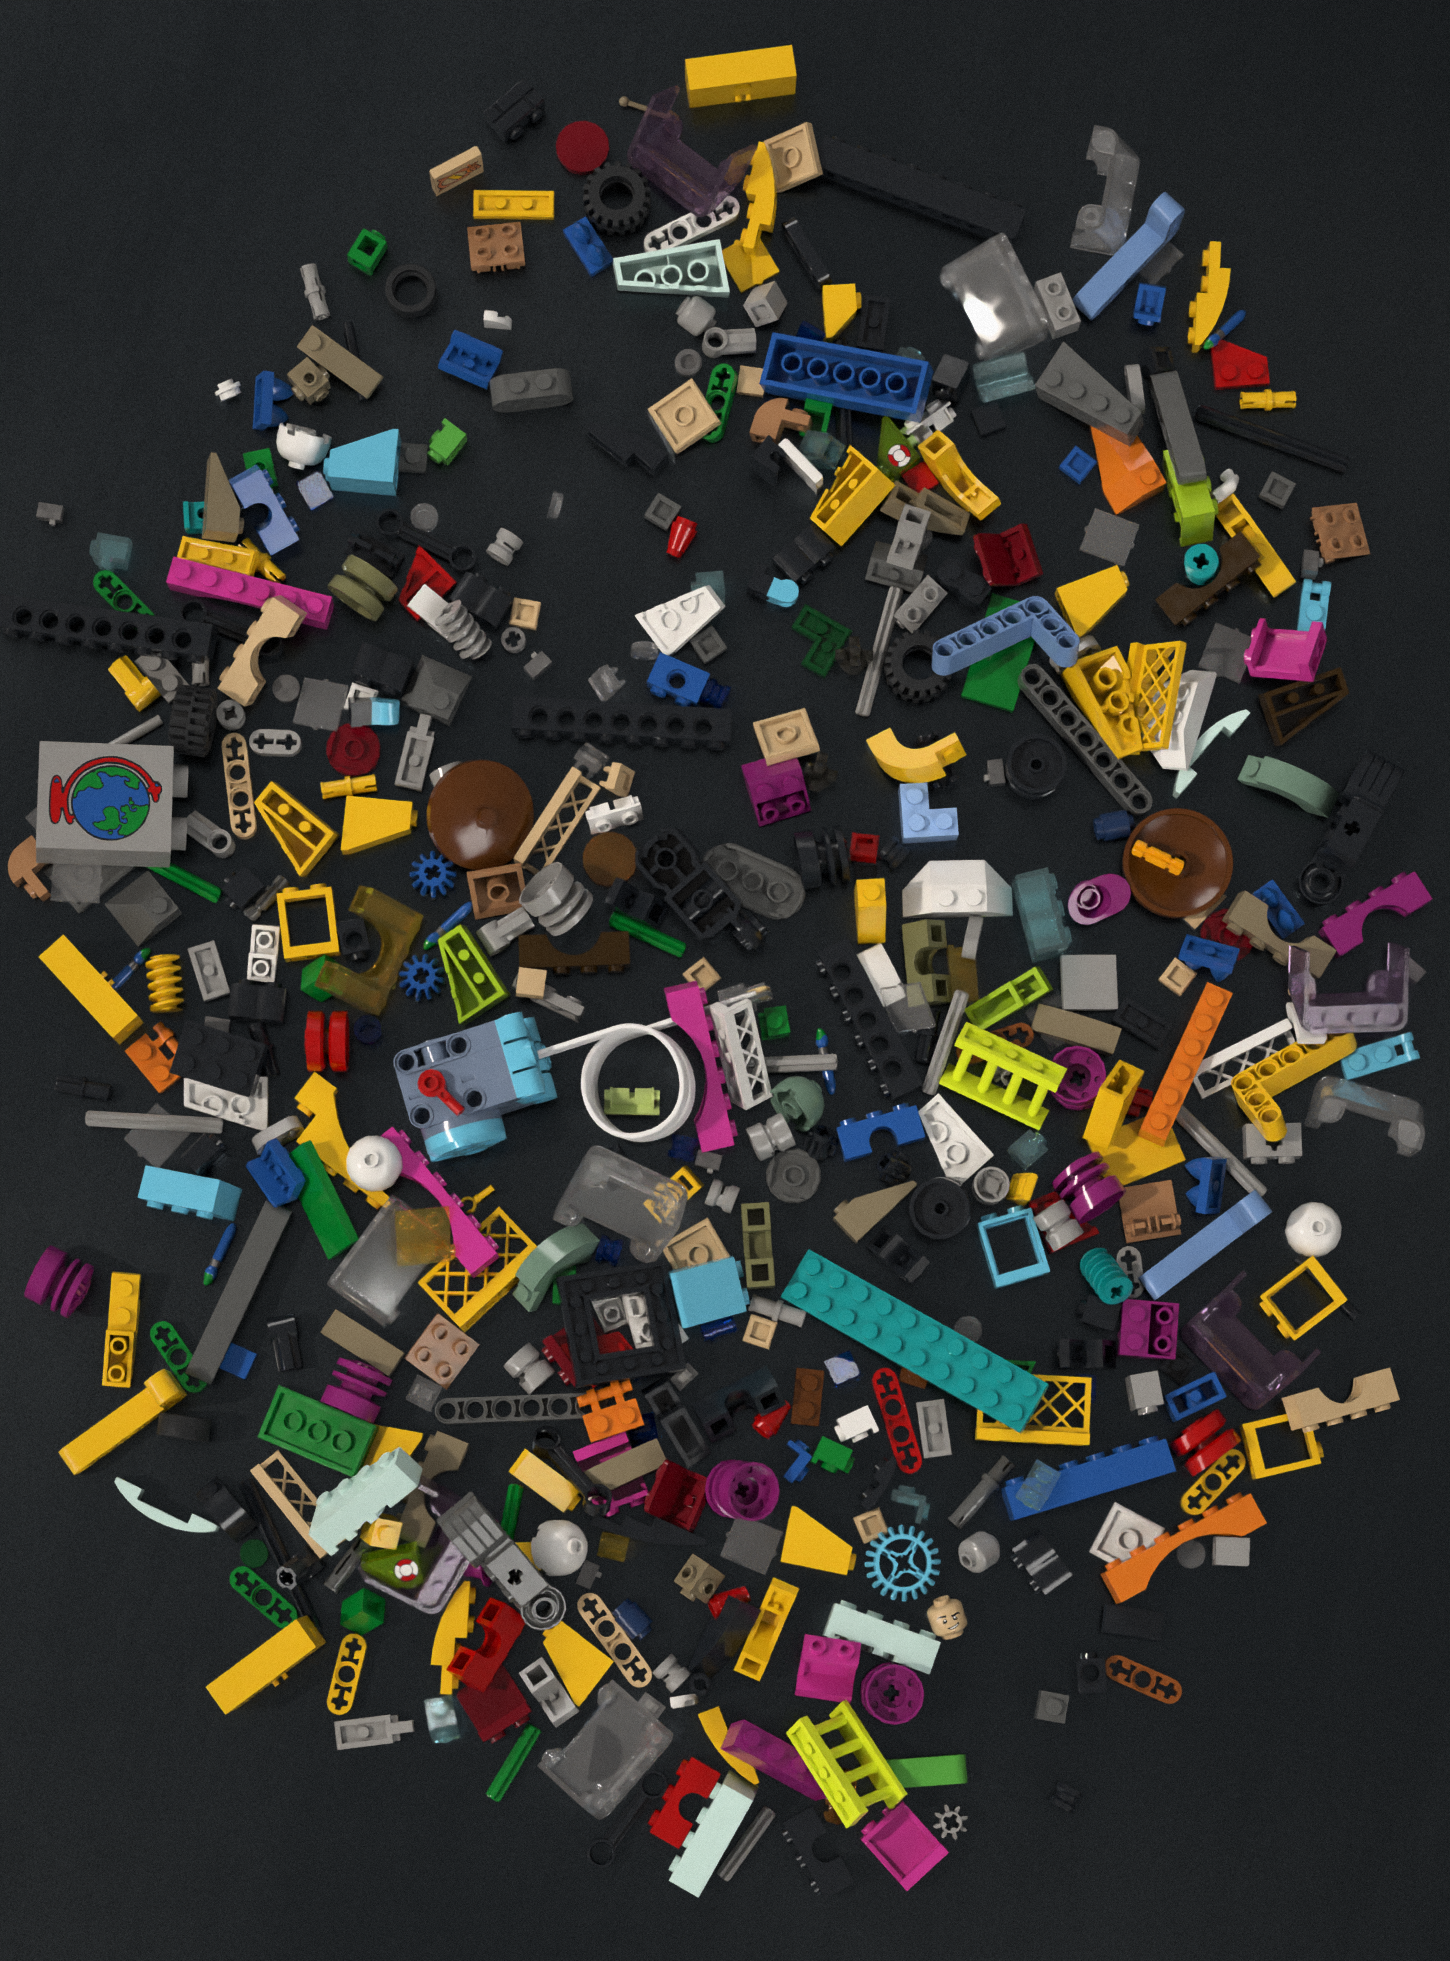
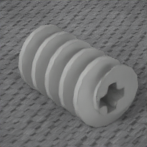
M459 599L445 606L435 620L436 626L444 624L441 628L443 634L450 633L447 640L449 642L456 641L453 648L456 651L462 649L459 654L462 659L469 656L471 659L479 658L492 645V641L486 638V633L480 630V625L474 621L467 608L461 605Z

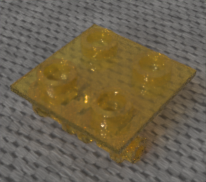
M449 1206L395 1211L397 1267L451 1261V1255L456 1254V1248L454 1244H450Z

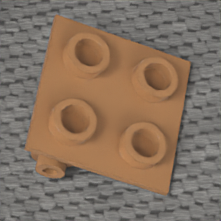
M521 222L467 227L472 271H477L478 274L491 271L490 266H493L494 272H496V266L501 265L502 271H504V265L507 266V269H520V266H525Z
M1357 503L1312 508L1310 520L1313 522L1316 531L1314 535L1320 538L1316 540V543L1321 544L1319 546L1320 558L1324 559L1325 564L1335 562V559L1370 554Z
M1172 1180L1124 1187L1126 1193L1119 1200L1126 1243L1181 1235V1218L1177 1214Z
M437 1313L404 1359L447 1390L476 1351L479 1344Z

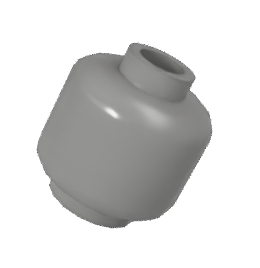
M699 296L686 297L675 313L678 315L677 323L694 336H699L703 331L706 333L717 322L713 319L716 313L715 308Z
M978 1531L959 1545L958 1555L960 1562L965 1568L974 1573L983 1572L998 1561L1000 1557L999 1542L993 1535L986 1532Z

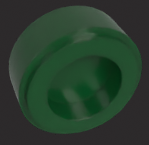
M257 1539L248 1540L242 1545L240 1550L242 1562L252 1568L264 1565L269 1557L266 1544Z

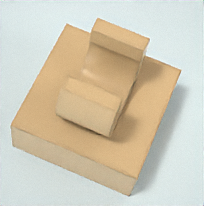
M612 762L611 767L607 766L603 769V771L609 774L607 781H600L599 784L617 796L627 797L635 771L621 763Z

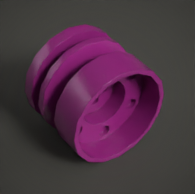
M1067 1047L1057 1053L1052 1062L1067 1068V1071L1056 1093L1051 1091V1094L1057 1103L1066 1109L1076 1111L1090 1109L1094 1105L1099 1088L1107 1078L1104 1063L1097 1053L1087 1047ZM1078 1075L1080 1079L1085 1078L1082 1080L1081 1086L1072 1083L1074 1081L1073 1076Z
M1099 1151L1074 1161L1052 1182V1186L1056 1191H1062L1060 1193L1061 1199L1068 1200L1076 1197L1068 1208L1079 1224L1099 1216L1118 1202L1126 1193V1189L1116 1175L1102 1178L1110 1167L1107 1163H1101L1103 1157Z
M50 1245L36 1264L27 1283L24 1297L39 1305H43L52 1296L50 1310L56 1312L62 1305L60 1315L69 1318L82 1303L89 1290L94 1266L86 1263L81 1268L82 1260L76 1258L67 1267L68 1253Z
M339 1357L337 1365L346 1368L347 1372L343 1374L333 1370L332 1375L342 1381L341 1386L327 1384L320 1402L374 1424L381 1407L373 1402L371 1397L372 1395L385 1397L387 1393L376 1388L377 1383L390 1387L392 1379L386 1377L379 1369L361 1361Z
M734 1459L722 1461L712 1468L705 1486L707 1502L714 1512L722 1517L747 1521H757L768 1516L778 1502L780 1491L777 1477L765 1464Z
M886 1662L877 1664L866 1673L861 1681L860 1697L862 1705L870 1715L883 1723L897 1725L906 1723L917 1715L923 1704L924 1690L922 1682L915 1672L901 1664ZM889 1685L897 1690V1694L892 1695L891 1700L883 1694L885 1690L889 1689Z

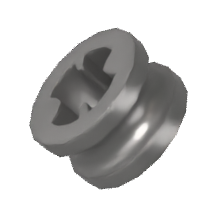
M510 627L501 636V643L508 652L518 653L526 646V637L519 628ZM514 633L516 637L521 636V639L517 641L518 646L512 647L511 643L509 645L506 643V641L510 640V635Z

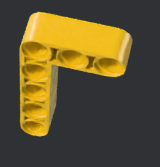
M1338 1019L1325 1025L1327 1035L1325 1044H1298L1296 1041L1233 1077L1231 1085L1238 1105L1267 1141H1279L1287 1134V1127L1281 1109L1272 1097L1355 1051L1357 1042L1349 1021Z
M162 1369L144 1382L146 1388L58 1452L74 1476L87 1469L159 1417V1413L166 1412L187 1396L170 1371Z

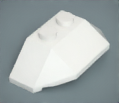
M1190 670L1181 674L1169 748L1151 751L1163 769L1188 771L1217 676L1216 672ZM1170 680L1163 684L1165 689L1170 684ZM1159 690L1152 698L1154 703L1161 695ZM1166 703L1159 710L1161 715L1165 711ZM1154 717L1148 723L1149 729H1151V727L1156 722ZM1161 729L1154 737L1156 742H1160ZM1142 731L1140 735H1141V737H1142V739H1143V737L1145 736V734H1144V732Z
M985 860L929 861L902 890L903 918L970 917V915L980 917L1013 916L1012 888Z

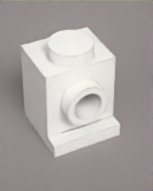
M868 1405L836 1420L838 1425L834 1427L840 1442L851 1438L853 1443L868 1437V1430L871 1429L873 1434L879 1431Z

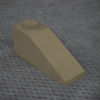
M313 325L297 345L298 349L367 399L384 378Z
M211 452L206 469L202 539L235 542L238 534L243 533L244 518L240 517V506L217 453Z
M910 1181L854 1198L850 1203L845 1199L834 1210L837 1215L833 1218V1221L856 1244L915 1189L917 1184L914 1181Z

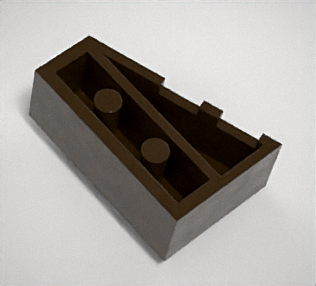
M1341 667L1315 675L1313 682L1297 681L1258 695L1275 747L1284 744L1298 731L1302 730L1311 721L1349 694Z

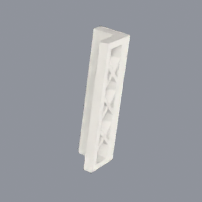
M746 998L730 1007L719 1002L710 1005L709 1011L730 1101L747 1110L773 1096L770 1093L771 1086L752 1002ZM744 1010L745 1017L741 1026L736 1024L734 1014ZM745 1033H748L751 1040L746 1050L741 1047V1041ZM752 1056L756 1060V1065L750 1074L747 1072L746 1066ZM756 1080L760 1081L762 1092L753 1096L752 1089Z
M1288 1018L1202 1060L1193 1080L1200 1098L1203 1099L1231 1085L1233 1077L1223 1074L1226 1062L1232 1060L1241 1063L1240 1072H1242L1245 1065L1250 1067L1254 1065V1063L1247 1061L1251 1050L1256 1048L1265 1051V1058H1267L1270 1053L1278 1052L1271 1049L1275 1038L1284 1034L1289 1045L1296 1042L1290 1031L1292 1026ZM1269 1042L1268 1048H1267V1047H1264V1046H1261V1045H1263V1044ZM1245 1054L1243 1060H1242V1059H1239V1058H1236V1057H1238V1056H1240V1055ZM1221 1065L1219 1072L1212 1070ZM1206 1072L1218 1076L1215 1086L1204 1091L1198 1076ZM1221 1077L1228 1079L1219 1084Z

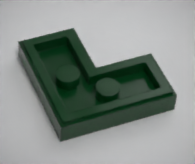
M806 604L791 627L792 630L814 642L801 665L825 679L852 634V630Z

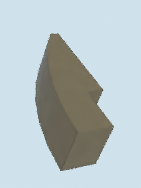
M897 480L894 482L896 486L883 499L880 511L897 520L900 519L905 504L930 511L927 530L963 535L970 516L969 512L925 487L918 493Z
M1038 1004L1031 1025L1034 1032L1073 1046L1087 1047L1106 1056L1113 1055L1122 1029L1086 1016L1043 1004Z
M336 1309L320 1332L363 1361L379 1369L388 1377L392 1375L405 1355L404 1352Z
M656 1438L584 1471V1473L594 1484L605 1485L613 1491L657 1471L666 1458ZM591 1496L588 1498V1500L590 1501L599 1496Z

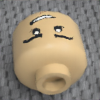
M948 1595L934 1599V1605L927 1611L933 1633L937 1636H942L944 1640L962 1635L964 1633L963 1629L967 1626V1618L961 1601L950 1599Z

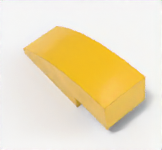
M719 1706L698 1713L705 1732L723 1758L754 1785L758 1784L759 1780L754 1767L720 1749L728 1730Z

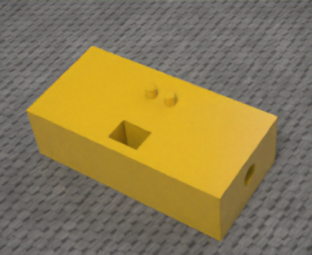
M792 45L685 59V81L690 108L795 94L797 74Z
M64 934L39 956L119 1045L144 1024L140 1017L111 987L115 982L112 979L108 982L104 979L108 974L105 971L99 974Z
M305 1615L294 1620L207 1685L206 1688L226 1715L237 1710L270 1684H273L275 1687L279 1685L278 1678L287 1679L288 1675L286 1672L327 1642L310 1618Z

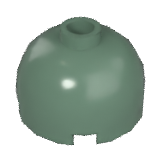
M792 1076L784 1079L771 1089L770 1093L774 1095L770 1100L777 1114L781 1113L786 1123L790 1119L793 1123L797 1124L794 1129L806 1132L822 1117L825 1107L820 1085L814 1080Z

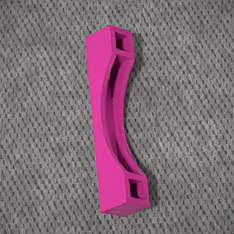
M174 556L166 581L169 589L197 597L232 601L259 609L262 608L268 598L272 599V597L282 595L307 612L302 624L325 630L328 629L334 607L331 596Z
M697 981L664 988L672 1021L683 1028L692 1038L700 1051L704 1063V1095L700 1109L694 1119L701 1151L703 1153L734 1145L733 1136H738L734 1119L729 1120L727 1110L732 1108L728 1093L723 1094L721 1084L726 1083L723 1068H717L715 1057H720L716 1040L711 1041L709 1031L714 1030L711 1015H705L703 1004L708 1003L704 987L699 988Z
M392 1126L381 1137L389 1139L398 1148L402 1156V1171L399 1176L415 1181L427 1189L441 1203L451 1224L453 1253L471 1276L475 1278L499 1258L495 1251L499 1246L490 1235H487L485 1238L478 1230L481 1224L472 1214L469 1216L464 1214L460 1209L464 1204L454 1192L449 1195L443 1187L447 1183L437 1171L431 1174L426 1168L429 1162L420 1151L414 1153L408 1146L412 1143L410 1138L403 1130L397 1132Z

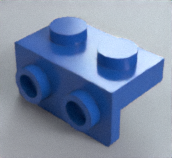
M454 330L450 343L439 361L438 369L487 390L490 385L489 381L494 378L500 368L503 351L468 334Z
M277 1138L267 1141L261 1156L249 1161L246 1165V1168L273 1207L296 1200L306 1181L302 1171L295 1166L289 1157L288 1151L282 1147Z

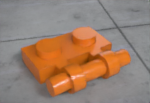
M159 1022L153 1027L154 1031L159 1035L156 1040L152 1041L145 1034L127 1048L125 1052L161 1094L179 1080L181 1076L169 1073L179 1044L175 1039L176 1034L171 1028L167 1029L162 1022ZM164 1045H167L174 1054L169 1061L159 1050Z
M630 1380L620 1383L618 1381L610 1383L611 1386L596 1391L593 1388L587 1390V1394L576 1397L579 1407L590 1404L593 1411L582 1416L591 1443L644 1426L636 1398L625 1401L623 1393L633 1390ZM615 1397L616 1405L604 1409L600 1408L598 1401Z

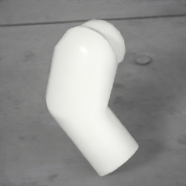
M1227 469L1220 475V479L1224 483L1210 493L1211 498L1216 499L1217 504L1234 493L1237 488L1239 477L1237 474H1234L1232 469Z

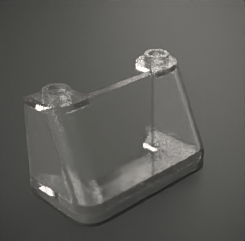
M1094 125L1086 159H1092L1095 162L1097 174L1107 176L1102 206L1088 204L1080 209L1075 229L1072 233L1070 248L1114 255L1126 242L1140 160L1113 129Z
M1004 233L990 238L942 267V273L939 275L945 289L950 288L952 292H956L977 334L978 344L974 345L976 353L980 360H985L987 366L1046 340L1049 330L1047 317Z
M1330 1075L1322 1077L1315 1085L1304 1126L1319 1129L1323 1122H1337L1342 1118L1344 1111L1348 1110L1391 1123L1387 1136L1396 1141L1398 1146L1397 1154L1411 1157L1421 1151L1425 1138L1423 1109L1417 1101Z
M592 1146L583 1157L557 1205L553 1220L563 1225L574 1227L580 1223L584 1216L630 1238V1251L636 1259L644 1263L655 1262L680 1228L688 1193L681 1184L602 1146Z
M393 1194L333 1273L327 1286L384 1327L386 1323L391 1325L401 1312L397 1309L399 1302L431 1259L436 1255L441 1257L450 1245L447 1242L449 1236Z
M613 1679L598 1692L597 1703L601 1708L564 1750L559 1747L549 1749L544 1753L541 1762L537 1765L582 1808L599 1820L605 1818L613 1811L673 1739V1733Z

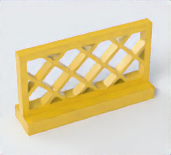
M1183 641L1148 645L1138 642L1130 643L1127 660L1131 677L1129 684L1131 693L1134 694L1135 702L1133 707L1135 717L1138 718L1140 734L1142 731L1145 734L1143 739L1141 737L1143 746L1141 751L1165 750L1169 748L1187 645ZM1175 650V656L1170 662L1168 657ZM1164 664L1166 669L1158 676L1157 671ZM1171 677L1170 684L1165 689L1163 684ZM1159 690L1161 695L1154 703L1152 698ZM1166 703L1165 711L1161 715L1159 710ZM1154 717L1156 722L1151 727V729H1149L1148 723ZM1161 729L1160 742H1156L1154 737ZM1141 751L1131 755H1140Z
M500 1207L481 1223V1227L478 1230L482 1233L487 1229V1233L482 1234L484 1238L490 1235L491 1238L506 1239L505 1253H497L499 1258H505L504 1268L500 1272H489L488 1266L485 1272L477 1275L476 1277H484V1287L479 1292L468 1291L469 1277L472 1276L466 1268L465 1272H450V1263L456 1257L453 1250L417 1282L464 1333L517 1285L519 1278L515 1275L517 1270L537 1247ZM500 1216L506 1222V1234H491V1224ZM510 1228H512L517 1234H510ZM510 1239H522L528 1245L521 1253H509ZM446 1267V1272H440ZM435 1276H445V1291H433L427 1283ZM450 1276L465 1277L464 1291H449ZM489 1277H494L491 1281L488 1282ZM438 1296H444V1302ZM449 1296H464L463 1307L454 1314L448 1307Z
M1034 1375L1044 1382H1053L1060 1391L1049 1401L1043 1396L1042 1401L1045 1405L1033 1414L1028 1422L1030 1423L1034 1420L1037 1425H1026L1022 1434L999 1421L984 1423L983 1412L977 1409L975 1440L1088 1446L1090 1445L1089 1427L1092 1378ZM1058 1382H1067L1068 1384L1062 1387ZM1073 1383H1085V1395L1076 1403L1065 1390ZM1063 1393L1073 1406L1061 1416L1051 1403ZM1083 1401H1084V1411H1083V1410L1081 1409V1407L1079 1406V1404H1080L1081 1402H1083ZM1047 1406L1059 1418L1051 1426H1043L1036 1418ZM1075 1408L1084 1416L1083 1428L1071 1427L1064 1419ZM1059 1422H1062L1066 1427H1055V1426H1056Z

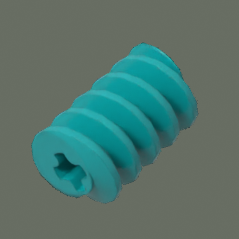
M1197 544L1187 550L1184 556L1187 577L1197 585L1210 584L1217 577L1220 568L1216 551L1207 544ZM1202 561H1206V565H1203L1202 569H1198L1197 565H1200Z
M1094 1248L1083 1255L1080 1261L1081 1273L1104 1303L1118 1304L1130 1296L1133 1284L1114 1257L1108 1253L1107 1249Z

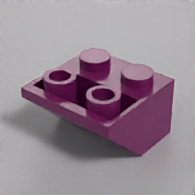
M764 758L741 766L759 827L811 811L802 769L797 758L767 766Z
M1126 1299L1121 1302L1116 1357L1175 1360L1179 1303Z

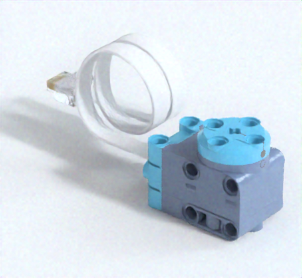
M764 982L751 987L741 983L717 991L719 1003L730 1007L747 998L752 1002L753 1011L758 1010L756 1004L774 999L770 985L766 986ZM710 1005L703 1007L705 1015L710 1014ZM744 1010L734 1014V1017L744 1015ZM516 1012L476 1027L441 1038L431 1039L419 1045L401 1050L396 1054L393 1061L409 1120L412 1125L421 1129L431 1162L475 1154L507 1139L501 1117L502 1114L533 1104L547 1102L558 1097L551 1073H549L552 1066L550 1056L597 1040L599 1041L588 1053L582 1068L581 1091L587 1111L595 1123L604 1131L616 1137L634 1142H649L664 1138L683 1125L690 1115L695 1100V1078L686 1054L673 1039L659 1031L677 1025L671 1018L647 1026L635 1023L619 1024L546 1048L544 1044L540 1043L541 1038L535 1018H523L522 1012ZM653 1035L666 1046L675 1061L680 1086L678 1100L669 1117L658 1126L642 1132L625 1133L616 1128L604 1114L598 1094L599 1073L605 1059L617 1046L640 1036ZM429 1069L441 1072L445 1077L446 1090L465 1108L464 1112L457 1117L438 1097L423 1095L418 1089L417 1084L421 1073Z

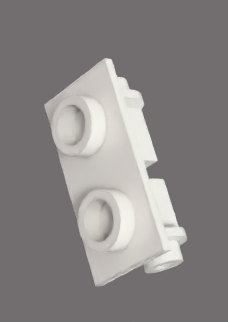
M937 399L926 406L927 411L923 413L921 423L907 420L904 423L905 427L899 432L910 435L907 441L912 447L918 446L933 434L929 426L933 425L936 431H941L954 421L953 418L956 417V413L951 407L946 408L951 404L950 401H940Z
M632 795L614 800L615 809L610 810L608 802L589 807L590 810L585 811L591 835L605 833L613 828L632 825L637 821L644 820L638 796L632 797Z

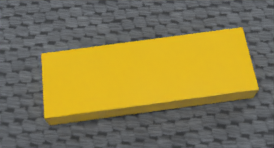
M474 190L473 217L474 219L554 220V191Z
M183 536L177 557L254 577L260 552L253 549Z

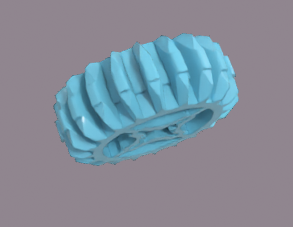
M903 1525L898 1526L899 1534H895L893 1528L889 1527L887 1531L890 1537L886 1538L880 1532L878 1537L882 1542L880 1544L873 1540L870 1542V1545L876 1548L875 1553L866 1551L868 1557H874L873 1562H865V1567L874 1568V1572H869L867 1578L876 1576L878 1580L872 1584V1587L876 1588L882 1584L884 1586L880 1592L882 1596L887 1593L888 1589L891 1590V1600L896 1599L897 1592L901 1593L902 1601H907V1592L911 1593L913 1599H917L916 1589L919 1588L923 1594H926L928 1591L923 1584L926 1582L934 1586L935 1581L930 1579L929 1575L938 1576L940 1573L938 1570L932 1569V1564H940L941 1560H932L931 1555L939 1552L938 1548L929 1551L927 1546L933 1543L932 1538L923 1542L921 1539L925 1535L924 1531H920L917 1537L913 1536L914 1526H910L908 1534H904ZM904 1539L911 1541L903 1553H896L886 1547L895 1540ZM918 1547H920L925 1556L926 1566L924 1572L913 1563V1556ZM911 1551L907 1563L915 1572L911 1569L905 1570L903 1568V1571H898L896 1576H894L898 1563L890 1554L894 1557L900 1556L902 1558L903 1555L906 1556ZM881 1554L892 1563V1571L887 1580L880 1570L879 1560ZM903 1573H909L919 1579L918 1582L908 1587L894 1585Z

